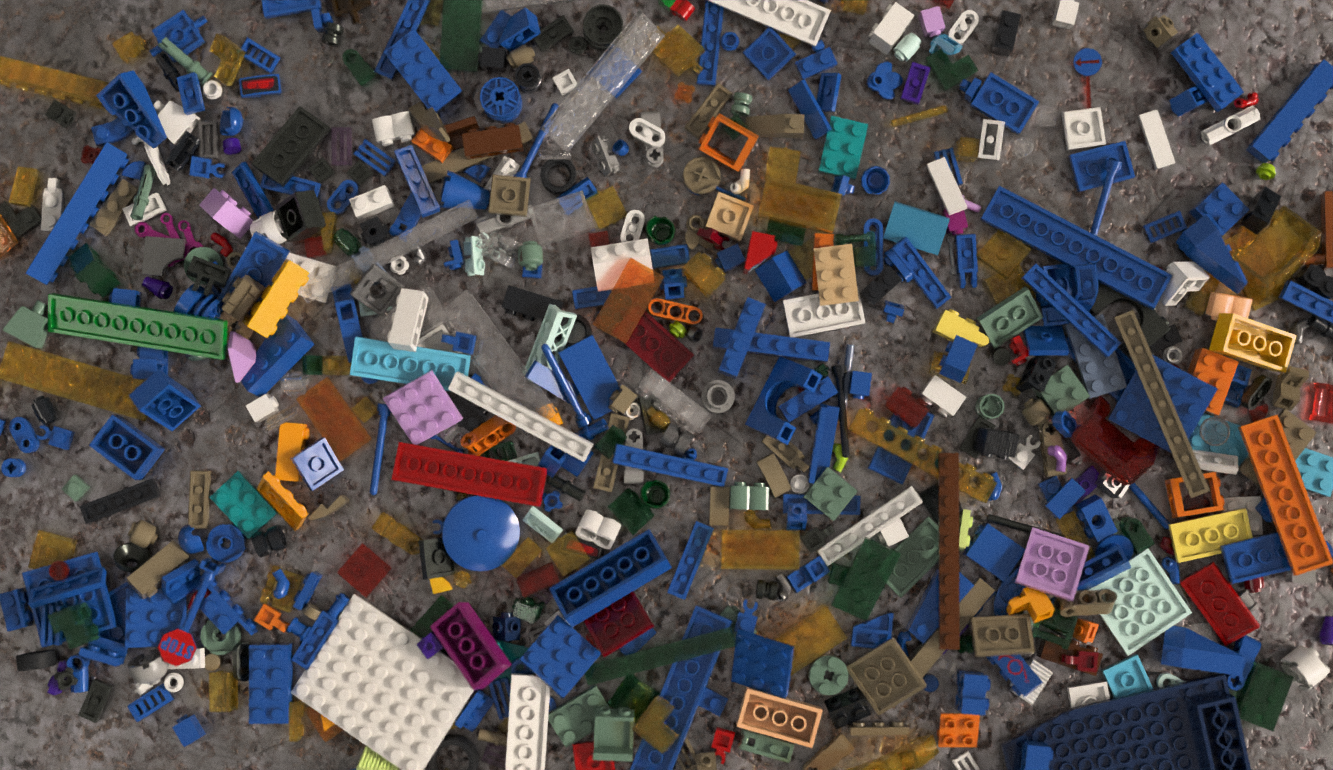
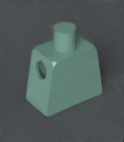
M37 300L32 309L21 306L4 327L3 331L33 347L42 349L48 334V317L43 315L48 305Z

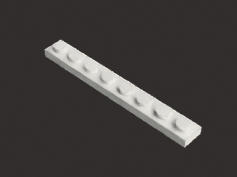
M459 371L455 373L448 390L583 462L586 461L594 445L592 442Z

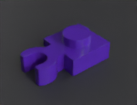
M67 660L60 661L57 672L65 671ZM54 676L49 679L47 693L55 696L62 693V690L59 689L58 681L54 679Z

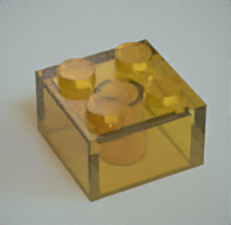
M698 252L682 267V273L709 299L725 284L726 274L719 267L715 268L712 265V260L707 254Z

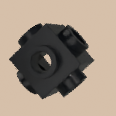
M376 216L360 223L363 231L361 237L365 244L368 243L371 247L379 248L386 244L385 241L389 240V229L386 223L382 224L379 217Z

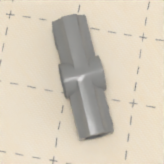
M529 201L527 217L511 216L509 222L503 223L501 221L503 215L491 214L477 219L476 222L481 236L503 228H510L514 224L536 216Z

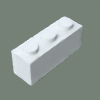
M401 288L400 295L396 299V312L392 315V328L387 335V341L393 349L416 352L429 299L424 291Z

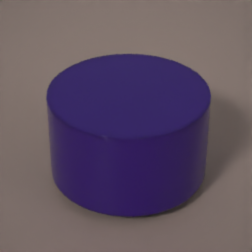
M228 138L222 142L225 154L234 155L241 151L240 140L237 138Z

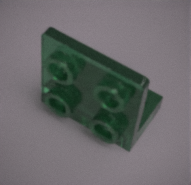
M629 671L608 701V704L613 709L626 707L634 710V723L645 728L650 721L660 692L642 682L634 673Z

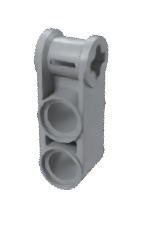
M660 110L641 112L642 119L661 128ZM654 136V137L652 138V140H653V141H658V140H659V137H658V136ZM644 143L647 163L651 167L662 165L664 159L663 145L653 148ZM653 154H657L656 161L653 159Z
M636 428L628 430L625 436V445L644 449L642 432ZM633 431H636V435H640V439H636L635 443L632 439H629V435H632ZM625 466L624 484H644V470Z

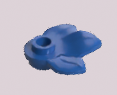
M890 62L879 64L875 72L871 73L867 78L869 89L877 91L884 99H894L893 89H896L903 83L902 76L892 72V63Z

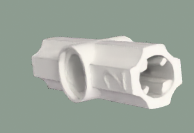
M1252 105L1201 131V138L1207 146H1210L1259 121L1260 113ZM1228 122L1233 124V130L1228 127Z

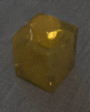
M960 137L956 144V160L974 162L978 158L980 139Z

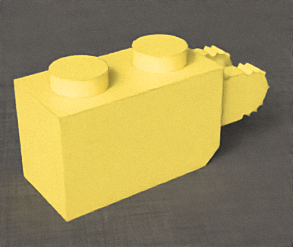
M952 309L942 312L932 331L952 342L956 335L978 344V347H984L989 343V338L978 331L980 327L976 326L974 320L969 318L963 319L959 317L958 312Z

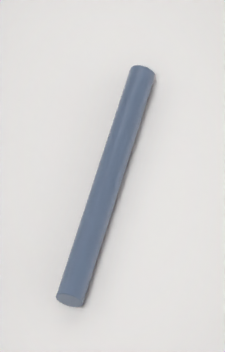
M847 344L844 364L847 366V374H845L844 378L846 412L854 345Z

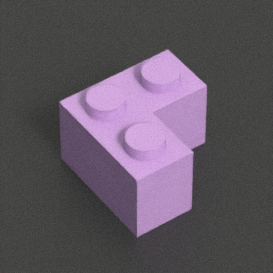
M213 188L200 203V206L214 220L239 239L243 237L250 228L252 221H254L250 217L251 213L244 207L239 209L236 206L238 203L224 190L219 192Z

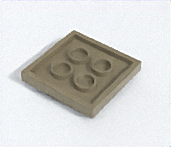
M894 637L846 665L848 673L878 716L927 686Z

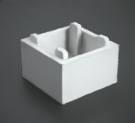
M897 2L893 6L889 4L886 8L887 12L882 17L883 20L880 24L875 23L872 27L874 31H871L869 34V43L885 55H888L914 17L911 12Z

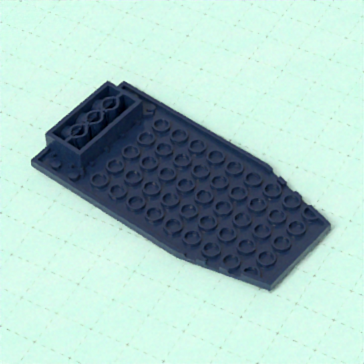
M1223 673L1073 707L1001 743L1006 770H1020L1023 740L1048 743L1053 750V759L1049 762L1051 770H1251L1236 698L1230 694L1226 675Z

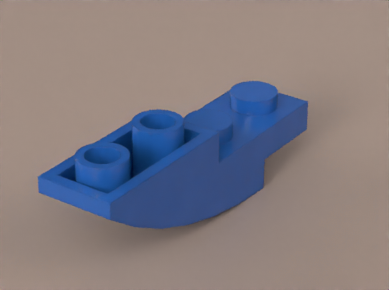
M351 284L332 288L349 363L352 362L355 337H363L354 297L350 295L352 291Z

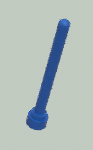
M553 103L520 171L514 174L513 177L527 178L526 174L557 113L558 104Z
M1110 159L1106 161L1107 175L1090 233L1096 236L1115 173L1117 174L1118 170L1121 169L1122 162Z
M543 344L541 349L576 414L575 422L578 428L587 426L592 422L590 415L581 409L551 349L547 344Z
M378 403L377 406L380 420L370 485L371 495H376L378 491L387 419L390 413H392L388 406L382 403Z
M1115 454L1108 457L1103 462V465L1107 469L1116 470L1124 479L1130 481L1129 489L1165 529H1169L1168 524L1170 522L1121 468L1120 459Z

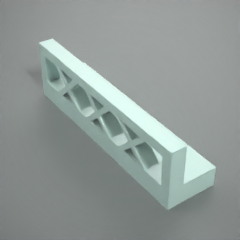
M549 304L523 371L525 375L534 360L552 370L541 349L543 344H547L552 352L555 351L554 357L559 364L561 357L558 352L566 346L577 317L575 313L562 311L556 305ZM568 317L567 324L561 327L562 318ZM561 334V340L555 344V337Z

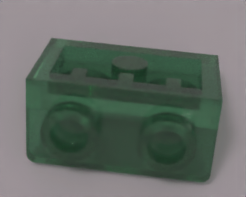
M627 488L608 506V509L632 535L637 533L654 517L652 510L630 488Z

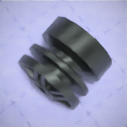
M599 4L592 7L586 13L583 20V36L585 41L592 48L602 51L612 49L619 43L623 32L621 14L610 5ZM602 26H605L604 33H600Z

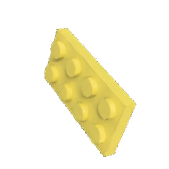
M1246 508L1168 524L1176 562L1178 563L1222 554L1221 545L1253 538Z

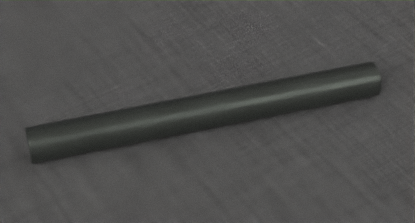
M989 514L987 517L988 522L1031 533V529L1034 527ZM1034 527V528H1037V529H1040V530H1043V531H1046V532H1049V533H1052V534H1055V535L1064 537V535H1062V534L1055 533V532H1052V531H1048V530H1045V529H1041V528H1038V527Z

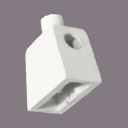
M160 101L155 102L153 105L166 136L175 145L185 131L191 133L198 125V121L202 120L195 114L186 115L183 107L173 101H169L166 106Z

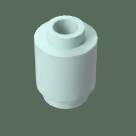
M911 32L905 35L894 48L895 57L900 61H908L920 48V38Z

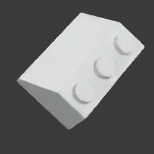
M648 238L591 247L598 292L655 283Z

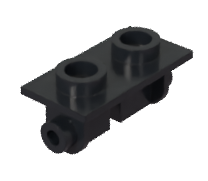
M185 131L164 162L177 171L184 169L183 167L190 159L188 156L192 155L196 148L200 146L199 142L201 140Z

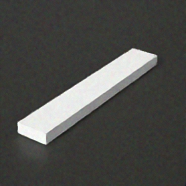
M910 486L820 547L817 552L825 564L829 566L920 505L923 501L914 488Z

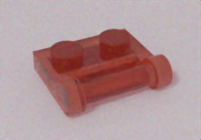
M1315 382L1312 415L1309 416V421L1333 424V385ZM1327 390L1325 416H1320L1323 391Z

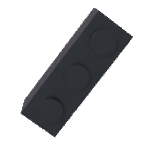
M508 285L502 308L506 309L505 313L516 316L519 313L524 315L523 318L534 322L535 319L543 322L549 304L556 305L559 309L563 310L564 302Z

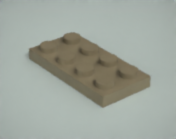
M1283 409L1278 417L1293 457L1296 460L1317 432L1290 411ZM1247 455L1238 467V471L1260 487L1250 457Z

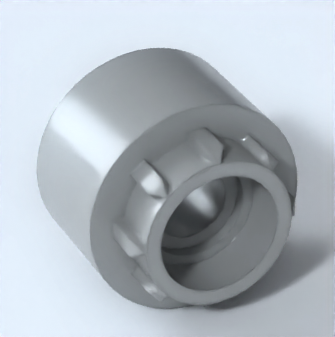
M722 380L709 382L701 394L703 406L709 412L721 414L729 410L735 399L733 388ZM721 392L723 400L715 402L712 398L713 393Z

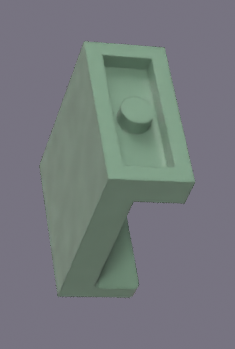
M609 707L595 708L593 760L632 762L634 710L626 707L619 709H610Z

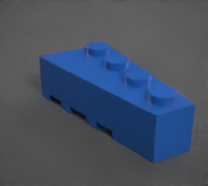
M287 314L277 322L276 326L278 328L272 336L269 335L263 341L256 352L254 365L241 380L246 390L258 397L265 395L315 345L298 321Z
M938 567L905 628L923 644L939 626ZM960 572L959 603L974 587V584Z

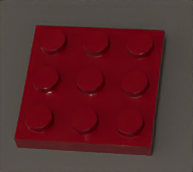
M634 591L584 620L604 658L654 627Z

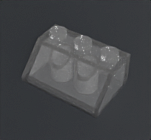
M583 190L528 208L541 247L595 230Z

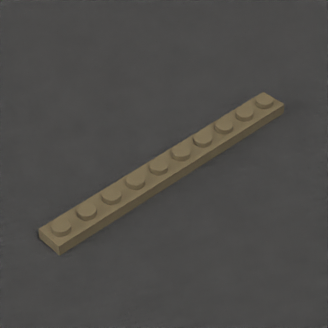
M1131 310L1114 317L1190 498L1209 492L1210 489L1134 311Z

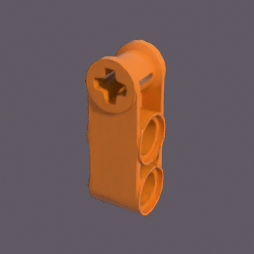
M495 415L473 431L465 434L461 438L460 443L468 450V454L480 456L506 437L512 435L516 430V426Z

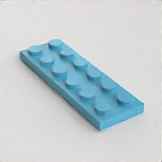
M356 336L350 375L407 384L432 370L446 391H450L448 388L456 372L459 371L468 376L471 355L417 346L416 352L396 350L390 346L388 341Z

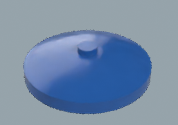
M478 495L467 496L454 504L448 511L442 526L443 544L448 555L458 565L472 571H488L504 564L515 552L520 537L519 522L512 508L503 500Z

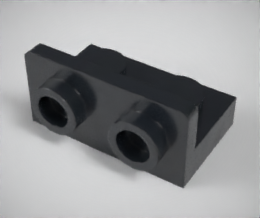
M1049 356L1032 357L1016 389L1021 393L1032 388L1040 393L1043 392L1057 362Z
M457 394L452 400L463 417L458 423L468 431H473L489 419L486 415L488 413L487 410L480 406L476 408L471 404V401Z

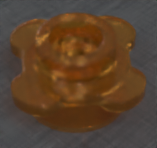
M679 82L674 98L691 103L695 87Z

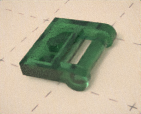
M869 231L867 234H836L835 240L837 245H845L848 242H868V247L853 248L855 268L876 266V238L874 231Z
M1054 608L1052 617L1033 624L1032 635L1033 638L1038 637L1068 650L1078 616L1064 617L1060 614L1059 609ZM1041 625L1066 634L1065 639L1038 630L1039 626Z

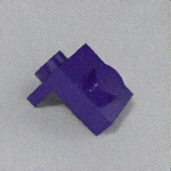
M433 631L417 643L418 648L427 659L444 648Z

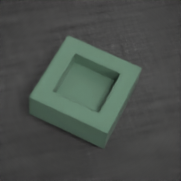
M73 475L61 490L75 502H78L90 489V486L78 475Z

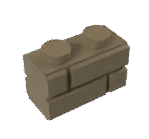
M245 275L243 278L238 277L232 285L235 288L233 292H228L222 300L224 302L222 310L232 315L238 321H242L265 289V286L255 281L249 275Z

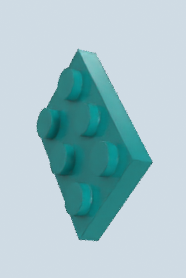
M831 116L829 125L832 130L827 132L818 172L834 176L845 175L850 177L851 180H856L868 124Z
M237 471L209 497L248 539H251L252 534L260 531L278 514L240 471Z

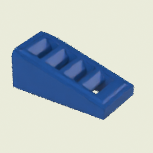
M248 37L237 53L240 57L272 74L281 59ZM250 45L253 46L250 54H245ZM256 50H260L256 59H253L252 57ZM263 53L267 54L264 61L260 63L259 60ZM272 57L274 59L268 68L265 65L269 58Z
M1181 211L1143 226L1150 243L1187 228ZM1173 217H1175L1177 220V223L1179 225L1178 228H1176L1173 223ZM1166 220L1169 221V224L1172 228L1171 231H1168V228L1165 224ZM1161 223L1164 234H1161L1157 224ZM1151 226H1154L1156 233L1158 235L1157 237L1153 236V233L1150 229Z
M163 683L127 707L135 720L139 722L174 700V698ZM158 691L162 693V695L165 698V701H162L159 694L157 693ZM152 695L154 696L155 700H156L157 703H158L157 706L155 705V703L153 702V700H152V698H151L150 696H152ZM144 700L147 701L148 705L151 708L150 710H148L147 706L143 702Z

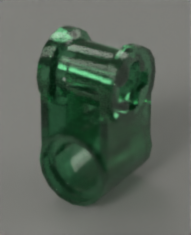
M348 49L343 53V62L362 87L377 76L356 50ZM351 56L356 60L353 63L349 59Z
M1125 517L1121 520L1120 529L1124 536L1132 542L1133 551L1137 555L1154 545L1152 537L1140 520L1132 517Z

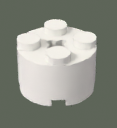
M1299 645L1280 660V662H1283L1281 668L1292 682L1297 681L1301 684L1298 687L1304 691H1309L1330 672L1328 666L1318 658L1319 654L1313 647L1306 648Z

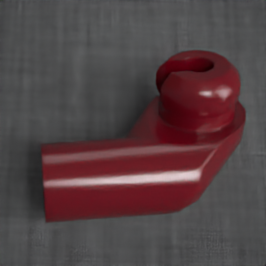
M1163 536L1161 542H1159L1160 548L1167 554L1175 556L1173 545H1171V538Z

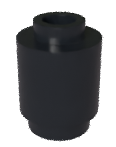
M39 396L33 400L34 403L31 407L39 422H42L44 426L58 419V413L49 397Z

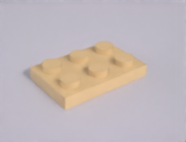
M852 244L814 248L820 306L859 301Z

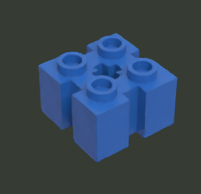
M958 669L955 709L959 710L960 713L985 715V711H988L989 699L986 698V692L990 691L991 681L986 674L981 671Z

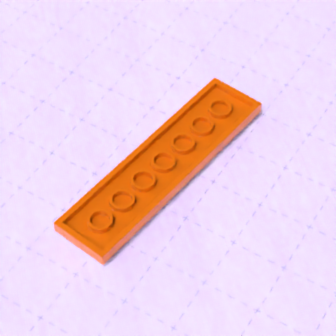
M1278 414L1238 427L1293 575L1297 576L1333 564L1331 554Z

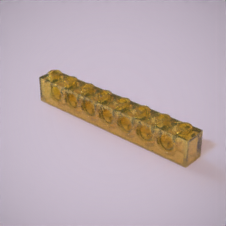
M864 407L863 410H857L848 427L849 431L938 478V468L935 466V461L938 459V453H941L943 449L934 444L930 447L924 443L925 439L917 435L914 437L908 435V430L901 426L893 427L890 425V420L882 416L880 419L873 416L874 412ZM869 421H873L876 424L874 432H870L867 429ZM886 430H890L893 433L891 441L884 439V432ZM904 439L910 442L908 450L901 448V442ZM920 449H925L927 452V457L924 460L918 457ZM959 462V469L961 470L959 490L982 503H987L997 482L993 481L994 477L985 472L983 474L976 472L977 468L969 463L964 465ZM973 476L978 479V485L974 488L969 483L970 478Z

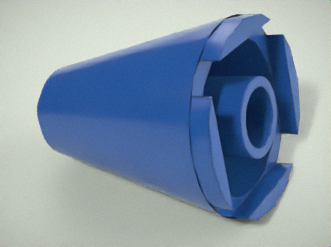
M448 170L447 175L449 177L445 176L441 191L440 208L486 210L487 206H489L490 191Z

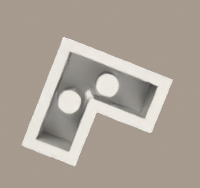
M1194 261L1172 262L1166 267L1165 272L1173 276L1159 300L1164 306H1175L1188 291H1199L1210 276Z

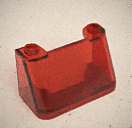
M1100 395L1092 403L1073 431L1072 442L1119 483L1131 485L1154 465L1159 446L1142 437L1133 442L1106 419L1110 413L1111 406Z

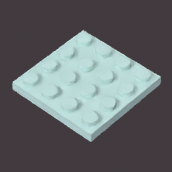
M1145 548L1128 560L1131 565L1130 569L1089 589H1109L1116 594V601L1112 612L1109 614H1099V616L1127 656L1192 613L1149 548Z

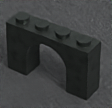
M1104 284L1098 288L1096 301L1088 311L1094 317L1112 303L1124 302L1130 304L1139 314L1140 327L1149 347L1171 329L1169 322L1163 316L1160 317L1156 313V308L1152 310ZM1123 342L1119 348L1132 361L1126 344Z

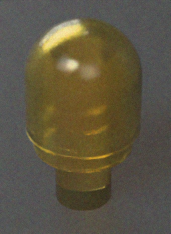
M652 406L647 409L646 412L651 416L650 420L657 428L664 430L669 427L670 418L663 411H656Z

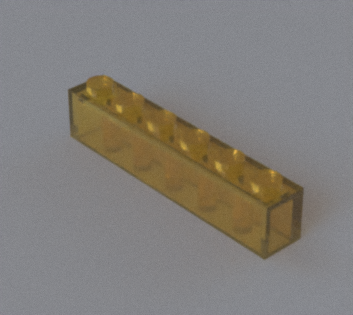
M0 56V85L9 87L11 84L15 85L16 89L27 92L28 89L35 90L34 93L46 96V93L52 94V97L64 101L65 98L71 99V102L83 105V102L95 109L104 107L96 95L109 84L108 82Z

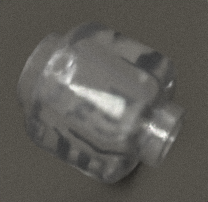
M302 371L286 373L280 380L283 394L286 393L288 397L305 395L307 388L311 386L309 376H305Z

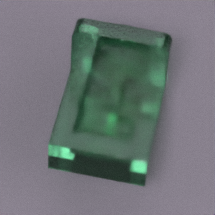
M612 425L595 445V448L606 458L610 459L614 454L616 443L622 445L627 436L622 429Z

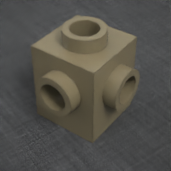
M1165 15L1159 18L1157 16L1153 17L1147 22L1149 26L1143 30L1146 33V38L1153 42L1156 48L1178 33L1174 28L1173 21Z

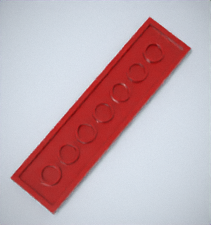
M399 442L391 480L541 507L547 468Z

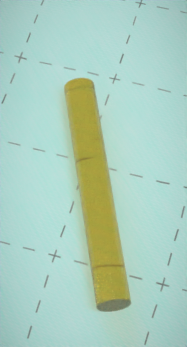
M946 105L900 117L891 120V125L896 127L947 113L948 109Z

